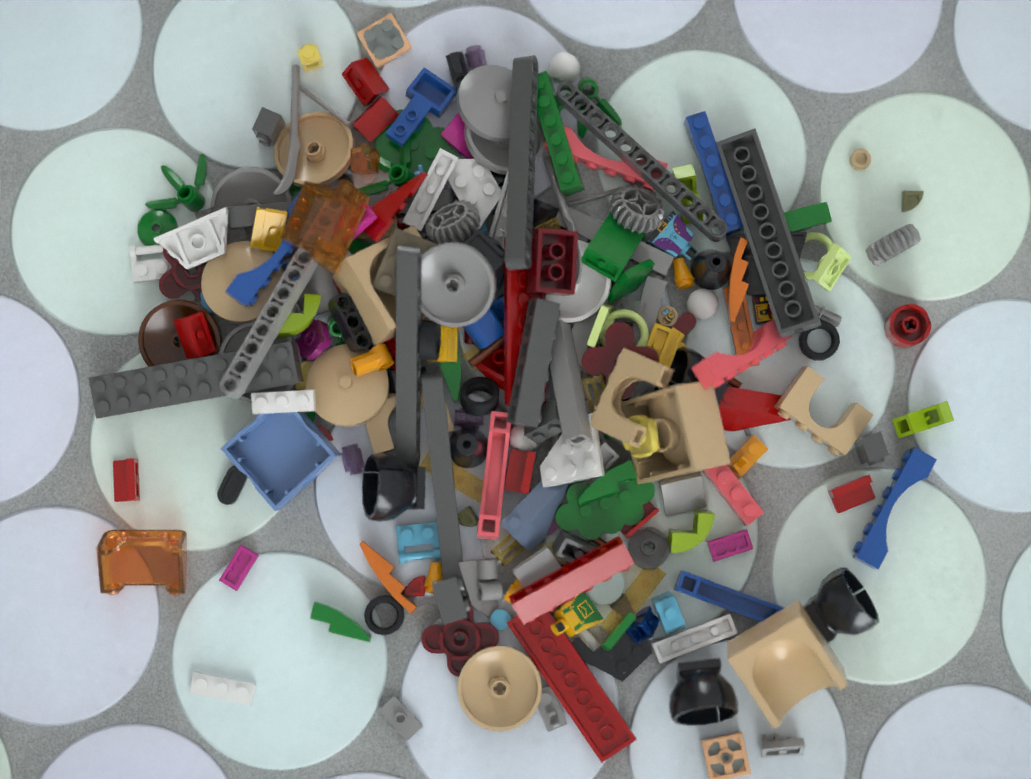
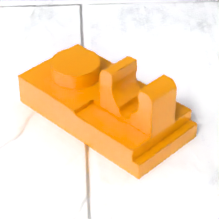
M753 434L730 458L731 464H727V466L740 479L768 448Z

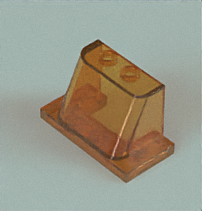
M341 179L338 188L305 181L280 239L288 244L309 251L307 257L330 273L338 274L370 198L348 180Z

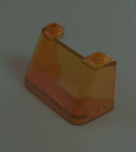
M109 530L102 535L96 547L100 593L116 595L124 589V586H165V590L171 595L185 593L187 532L183 530Z

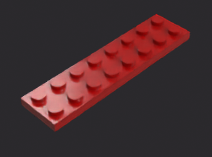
M504 237V253H505V239H506V237ZM505 263L504 405H510L528 302L530 299L535 298L546 300V294L527 293L528 269L508 270Z
M546 612L538 616L535 621L527 622L524 625L518 615L507 622V625L601 763L637 740L565 632L559 636L553 633L551 625L556 622V619L552 613Z

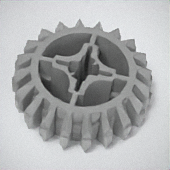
M629 184L625 187L621 186L614 192L609 205L610 213L613 214V219L618 220V225L622 224L624 229L628 228L631 232L637 231L638 234L653 232L660 226L665 213L663 210L664 205L661 204V199L656 198V194L650 193V189L645 190L643 186L639 188L635 184L632 187Z
M461 200L460 202L455 201L452 204L448 203V205L436 210L435 214L430 215V219L426 221L425 228L429 240L435 244L459 243L476 231L480 226L481 220L477 208L470 201L465 202Z
M913 224L905 225L868 246L865 250L867 257L873 265L882 264L918 244L921 240L920 233Z

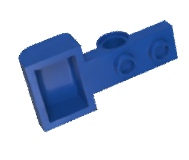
M424 67L406 90V97L411 99V101L387 130L385 136L400 147H403L411 135L416 133L421 127L429 112L438 118L443 115L454 100L457 89Z
M504 293L492 302L490 308L479 320L462 326L478 350L486 348L504 335V326L501 323L504 320Z

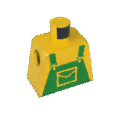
M582 592L575 596L572 601L562 603L554 611L553 614L557 621L551 625V629L557 636L565 631L569 637H572L603 622L604 619L586 592Z

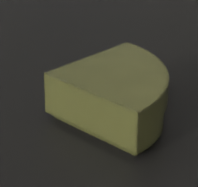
M902 191V212L914 209L922 200L924 191Z
M471 506L458 513L459 525L473 527L479 524V518Z

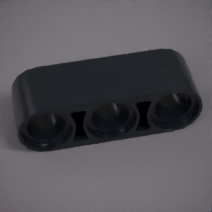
M342 293L331 298L328 302L329 311L348 348L353 352H360L369 348L372 344L371 335L350 295ZM338 300L342 301L343 309L338 306ZM348 318L351 319V321H352V323H353V327H350V326L348 325V323H347V319H348ZM357 337L362 340V346L357 343Z

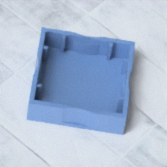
M305 412L258 414L251 424L241 429L221 448L239 471L251 480L255 489L274 511L285 507L342 455Z

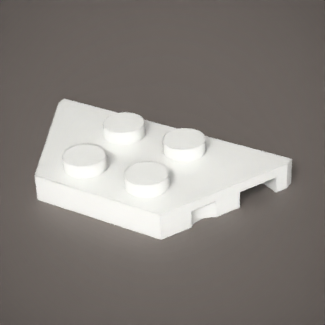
M475 158L458 159L447 181L459 201H470L477 208L481 220L478 228L481 229L483 223L498 203L501 189L490 170L483 167Z
M227 207L157 236L154 238V241L163 246L186 269L196 267L226 254L229 210Z

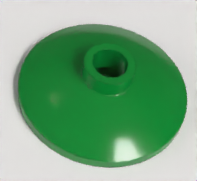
M151 210L145 213L138 223V237L145 246L160 245L154 241V238L178 228V223L174 216L165 210ZM159 225L160 229L156 232L153 231V227Z

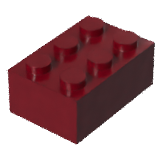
M546 228L533 229L531 267L527 273V293L559 296L575 295L578 231Z

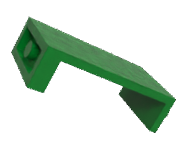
M609 213L587 246L581 258L582 263L616 282L639 243L643 240L645 233L638 234L637 231L631 232L628 228L624 229L622 224L618 225V220L613 219V214Z

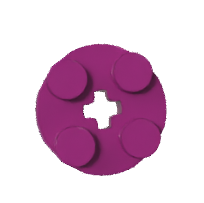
M314 319L304 331L299 333L301 334L299 341L296 340L300 356L314 361L331 344L329 327L325 322Z

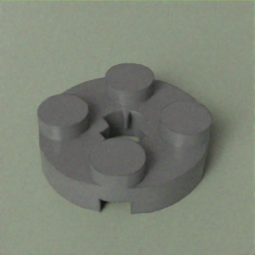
M646 527L632 534L627 548L635 565L643 569L655 570L666 561L670 552V546L663 532L653 527ZM648 544H651V549H654V551L649 553L646 552L645 549H643V545L647 546Z

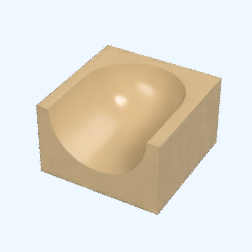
M414 225L403 230L422 238ZM392 236L347 257L332 276L340 291L350 295L371 335L374 346L396 337V296L372 286ZM421 311V322L422 320H428L429 318Z
M700 382L676 385L621 402L622 412L627 419L632 416L644 415L656 421L659 449L650 456L635 458L631 453L633 466L637 474V484L674 478L731 464L713 385L706 390Z
M799 600L727 642V660L774 729L781 725L786 713L808 695L827 687H838L842 690L848 686L844 667Z

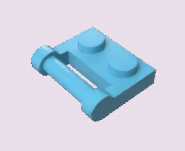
M437 522L396 526L400 564L410 560L441 559ZM433 544L434 550L405 553V546Z

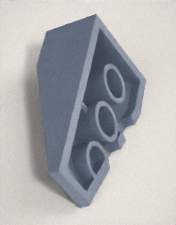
M541 480L500 525L531 553L545 538L570 483L545 488Z

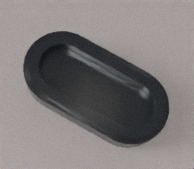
M235 465L228 469L217 492L219 501L226 505L234 504L238 500L248 479Z

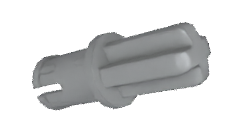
M815 305L820 321L831 323L834 327L839 326L842 319L841 316L826 310L824 306L821 308Z

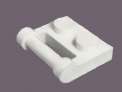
M129 246L133 283L158 281L164 273L171 269V265L165 258L138 261V255L162 253L163 246Z

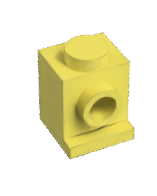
M306 44L300 50H297L304 72L324 66L316 44Z

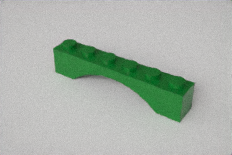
M547 71L538 73L537 113L561 192L567 197L584 191L585 188L567 138L552 78Z

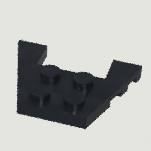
M807 231L791 232L799 259L805 244ZM745 234L726 235V240L733 257L740 237L745 239ZM744 250L741 259L749 262L742 278V282L749 284L746 294L747 296L766 295L753 255H745Z
M624 593L610 605L621 618L628 612L634 614ZM637 618L611 650L606 651L599 646L592 652L579 637L572 642L585 662L622 682L653 653L642 629L640 630V627L637 626L639 625Z

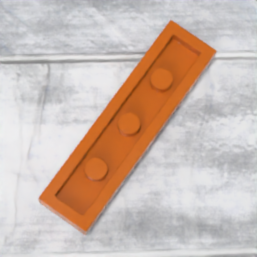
M728 287L723 288V294H724L726 309H727ZM746 294L733 326L730 325L736 355L747 353L754 335Z

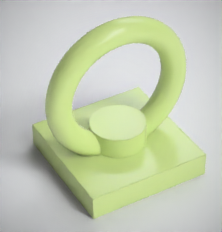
M809 232L805 242L811 240L820 241L825 245L828 253L820 259L816 271H804L807 280H814L822 288L830 292L852 257L836 243L833 244L826 235L818 232Z
M607 303L601 305L587 345L597 347L601 343L602 347H604L606 330L618 318L633 320L640 329V340L636 346L647 345L649 337L648 327L645 320L638 313L627 309L613 311L614 306Z

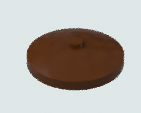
M183 299L166 301L152 309L141 323L138 334L139 350L148 367L190 360L185 356L173 320L203 311L216 351L202 357L218 355L222 345V336L218 323L212 314L203 306Z

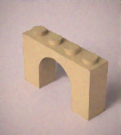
M623 348L617 358V364L609 376L605 391L600 396L597 409L591 416L589 426L639 448L648 428L625 417L621 409L622 395L625 389L636 381H647L666 389L674 370Z
M803 366L774 407L779 410L778 414L786 420L789 418L793 420L796 428L802 432L806 430L812 434L810 438L819 444L824 443L828 446L827 450L835 456H838V454L846 456L873 417V414L858 403H850L836 424L828 428L817 425L811 418L809 403L824 378L809 366Z
M421 389V407L424 409L423 391ZM396 393L389 394L381 411L365 423L374 454L396 450L389 428L390 417L396 410ZM446 403L449 434H451L455 430Z

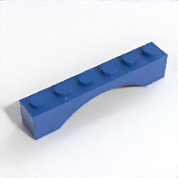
M706 111L687 116L684 126L702 168L714 212L727 224L726 235L740 232L744 226Z
M300 191L287 209L286 233L278 250L259 267L238 274L225 293L245 308L248 304L252 306L259 297L256 294L261 287L265 289L272 280L269 276L273 270L278 272L284 264L281 260L284 255L290 256L296 248L294 244L298 237L302 239L309 229L306 226L310 221L314 222L320 212L321 205L303 191Z
M915 447L906 450L901 458L903 464L900 469L896 468L891 477L893 482L890 487L887 486L882 494L884 499L881 505L877 504L873 510L872 515L874 518L872 522L866 524L862 531L865 534L861 542L857 541L852 550L854 552L853 558L873 569L880 568L888 553L886 528L894 504L910 486L928 478L937 461L934 457Z
M680 570L673 589L759 622L784 609V607L744 594Z

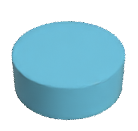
M497 609L491 614L490 623L497 630H504L509 627L507 622L511 620V616L506 610Z

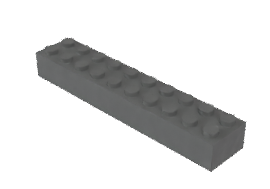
M756 129L716 142L780 337L783 339L821 326L822 324Z
M296 341L271 345L245 392L303 382ZM258 347L252 348L250 354H254ZM238 351L90 377L89 384L96 419L227 396L221 390L220 383ZM243 365L240 368L239 373L244 372L247 368V365ZM236 383L229 386V391L235 389Z

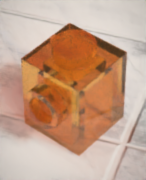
M358 144V148H350L351 173L357 175L379 174L380 154L378 149L370 147V144Z

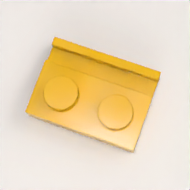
M257 207L250 248L255 247L259 248V250L276 252L283 240L287 212Z
M654 323L646 346L654 348L659 355V363L670 368L683 334Z
M441 325V345L438 360H427V362H458V327Z

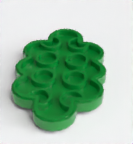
M401 109V110H396V111H397L398 114L400 115L401 112L403 111V109ZM427 118L424 119L418 131L413 133L408 139L411 162L407 164V169L414 176L415 171H418V165H422L423 171L426 174L428 173L440 148L459 159L457 152L451 149L450 144L439 136L445 128L433 127ZM393 121L372 142L376 143L374 151L377 155L393 165H401L400 146L385 136L387 130L394 123Z
M635 479L618 485L619 494L578 506V499L590 485L587 482L574 483L568 488L566 493L568 503L560 506L556 511V523L563 530L571 531L578 529L580 535L589 540L599 538L603 532L609 534L618 533L624 524L635 525L641 521L644 514L643 504L651 501L654 497V485L652 482L637 484Z

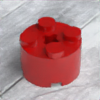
M906 304L898 307L889 314L885 322L886 337L894 345L902 348H910L921 343L928 337L931 331V321L928 313L924 308L916 304ZM907 322L909 323V327L911 328L909 330H907L906 325H904Z

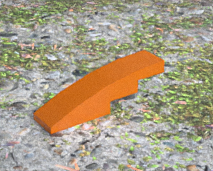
M741 237L732 260L728 281V323L732 326L749 286L748 283L742 282L749 262L741 259L748 240Z
M361 541L359 545L380 582L406 610L413 613L417 606L401 594L406 586L391 575L396 567L364 541Z

